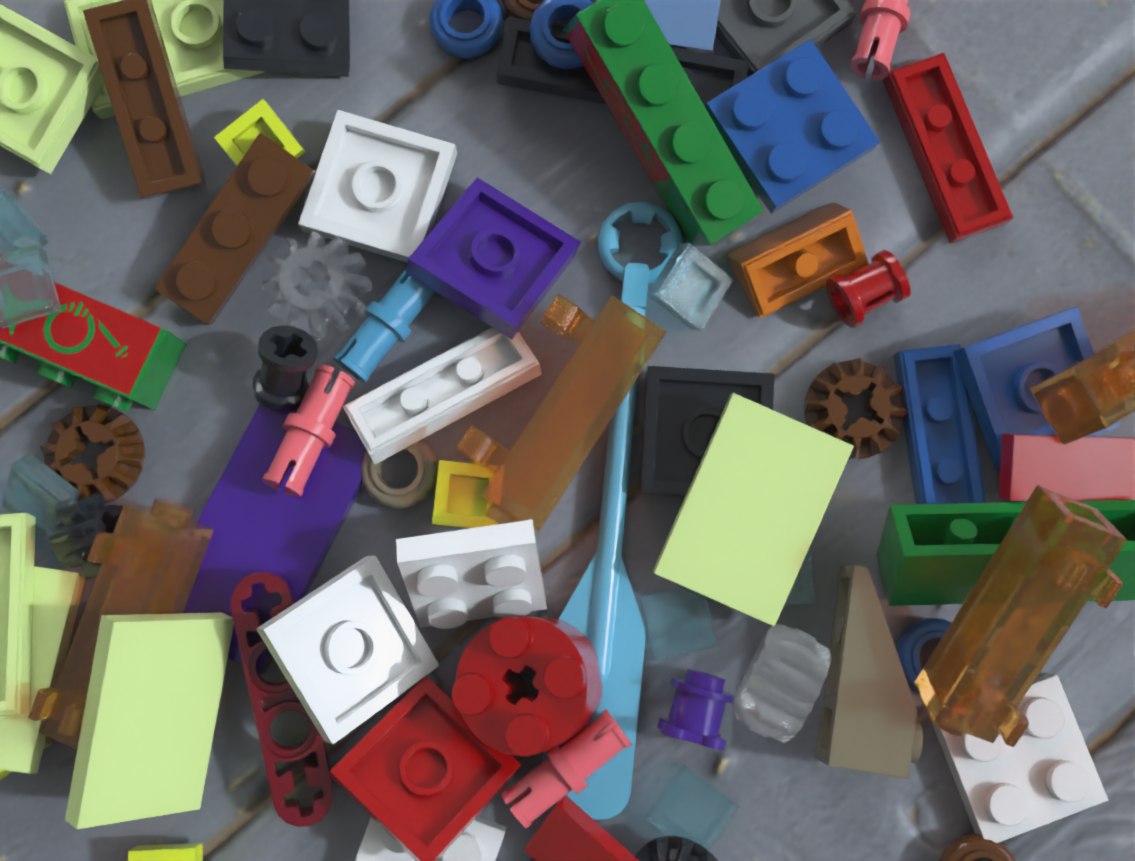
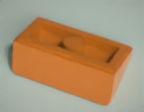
M829 203L727 253L730 265L759 318L826 287L825 282L827 278L835 274L846 276L869 264L852 210L837 203Z

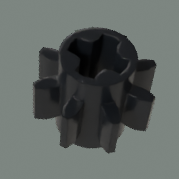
M97 493L56 510L55 514L61 523L53 529L51 536H49V541L51 542L53 553L61 562L63 569L82 566L84 578L92 579L110 573L111 568L130 562L131 559L126 550L132 546L136 532L133 520L128 512L124 510L123 505L105 506L102 494Z

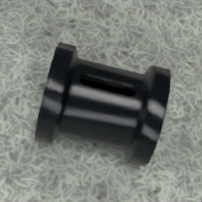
M282 325L271 327L263 332L259 338L258 355L262 360V367L253 377L252 388L255 391L256 400L263 406L275 411L299 408L309 387L306 377L307 371L315 363L318 354L317 343L310 334L294 326Z

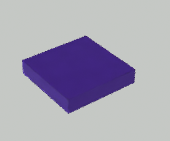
M477 177L408 258L406 273L508 338L513 339L576 256L580 241Z

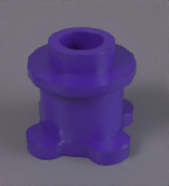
M687 669L685 680L671 679L670 685L676 687L669 717L668 719L660 717L657 728L661 729L662 734L676 739L697 743L716 750H724L727 740L720 738L721 735L718 733L726 702L733 703L735 696L723 691L725 679L701 671Z

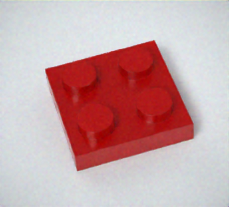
M425 676L330 770V775L415 861H437L519 772L521 764L512 755L498 752L482 743L470 731L461 713L455 708L453 700L431 679Z

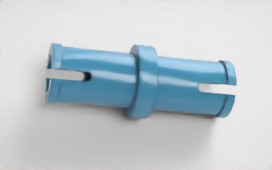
M405 269L379 303L372 301L364 310L367 318L342 350L335 354L333 357L334 361L353 377L366 383L371 373L397 340L405 342L412 332L408 326L436 291L407 274Z

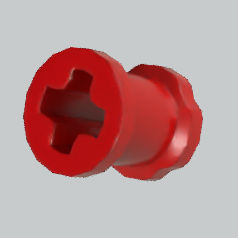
M885 249L872 256L869 264L846 276L835 274L827 278L825 282L826 291L834 310L850 328H855L862 324L865 320L864 315L890 301L899 303L911 295L909 280L900 262L891 252Z

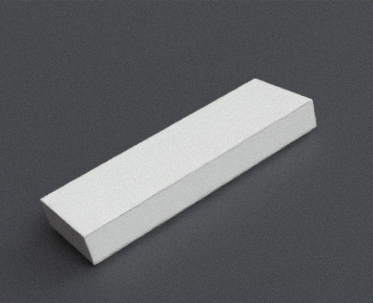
M491 327L342 407L373 463L377 464L542 375L541 367L519 332L513 339H510Z

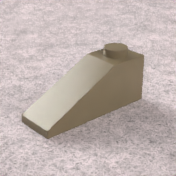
M859 565L840 566L815 758L831 767L909 779L911 763L918 762L923 746L922 726L920 723H916L917 709L868 567Z

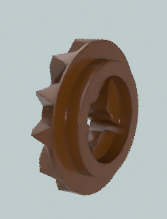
M861 358L833 363L820 372L808 388L804 403L806 424L853 445L854 447L849 459H864L874 456L889 447L900 436V429L908 412L903 404L902 386L895 383L886 373L885 366H875L863 362ZM866 389L870 390L866 396L868 401L865 404V409L872 414L871 418L874 420L869 421L861 417L843 430L841 427L846 421L844 417L847 414L848 408L841 402L842 398L840 397L844 395L852 399Z
M101 404L87 407H72L71 413L61 420L51 422L52 431L48 440L39 446L44 454L45 468L41 473L50 480L57 490L56 494L73 502L97 493L102 494L104 504L120 498L138 480L145 460L144 441L136 424L124 413ZM84 435L88 437L91 443L113 445L97 456V473L94 472L90 465L71 463V461L77 459L76 456L85 451L83 441L86 438Z

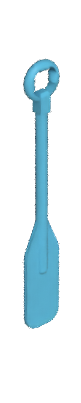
M644 201L627 203L615 209L602 223L597 238L599 257L606 270L620 281H623L617 353L596 554L559 617V620L569 623L585 635L593 645L598 658L597 662L602 682V698L597 713L590 724L601 716L604 710H607L632 743L630 747L624 748L585 779L588 787L576 794L572 790L567 794L584 812L596 820L610 819L620 814L628 804L631 794L646 637L645 627L621 554L648 284L666 277L678 264L683 248L681 230L674 217L661 206ZM631 217L633 224L644 223L651 225L654 219H656L666 228L667 233L661 236L659 254L665 259L661 265L649 270L647 264L628 262L624 268L614 260L612 254L619 251V238L621 235L620 231L615 227L621 221ZM546 751L543 752L542 762L548 758Z

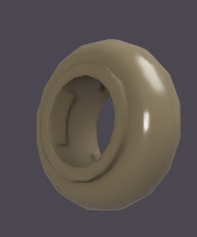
M423 439L399 451L414 457L418 469L413 482L401 489L390 487L382 479L381 470L385 460L374 464L368 452H365L361 465L362 484L369 496L380 505L393 509L413 507L425 500L434 489L438 473L437 456L429 443Z

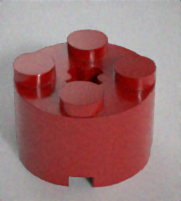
M505 617L478 632L465 648L457 667L455 683L452 687V700L470 731L482 743L504 754L529 757L569 741L593 720L602 698V682L597 662L598 658L593 645L585 635L567 622L548 617ZM535 671L537 674L533 678L532 684L539 690V694L527 696L524 692L526 683L522 679V675L524 672Z

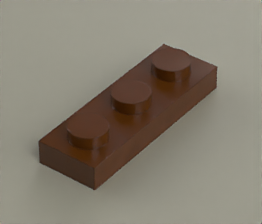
M122 0L83 10L140 198L151 199L205 185L204 174L152 0Z
M260 132L154 289L205 324H213L313 179L316 171Z

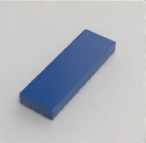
M961 344L901 350L893 355L897 383L902 386L904 408L908 411L903 423L916 504L986 503L970 398L953 350L962 348Z

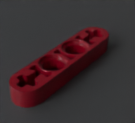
M259 570L246 575L236 585L231 596L232 617L273 805L278 816L286 823L297 827L311 826L321 821L327 815L333 803V779L330 775V764L325 741L287 680L276 683L266 681L257 670L258 656L268 648L262 638L254 643L250 641L248 631L258 632L256 628L262 624L257 609L251 608L246 610L243 600L252 596L254 584L264 583L267 592H279L281 596V602L275 603L271 608L272 618L294 604L290 586L280 574L269 570ZM285 711H295L302 714L309 724L307 737L295 746L279 744L271 734L270 726L272 721ZM312 752H316L318 760H305L304 769L309 786H321L322 790L314 794L312 806L301 808L298 798L287 800L285 796L294 790L295 776L292 763L280 770L277 767L276 761L293 762L308 756Z

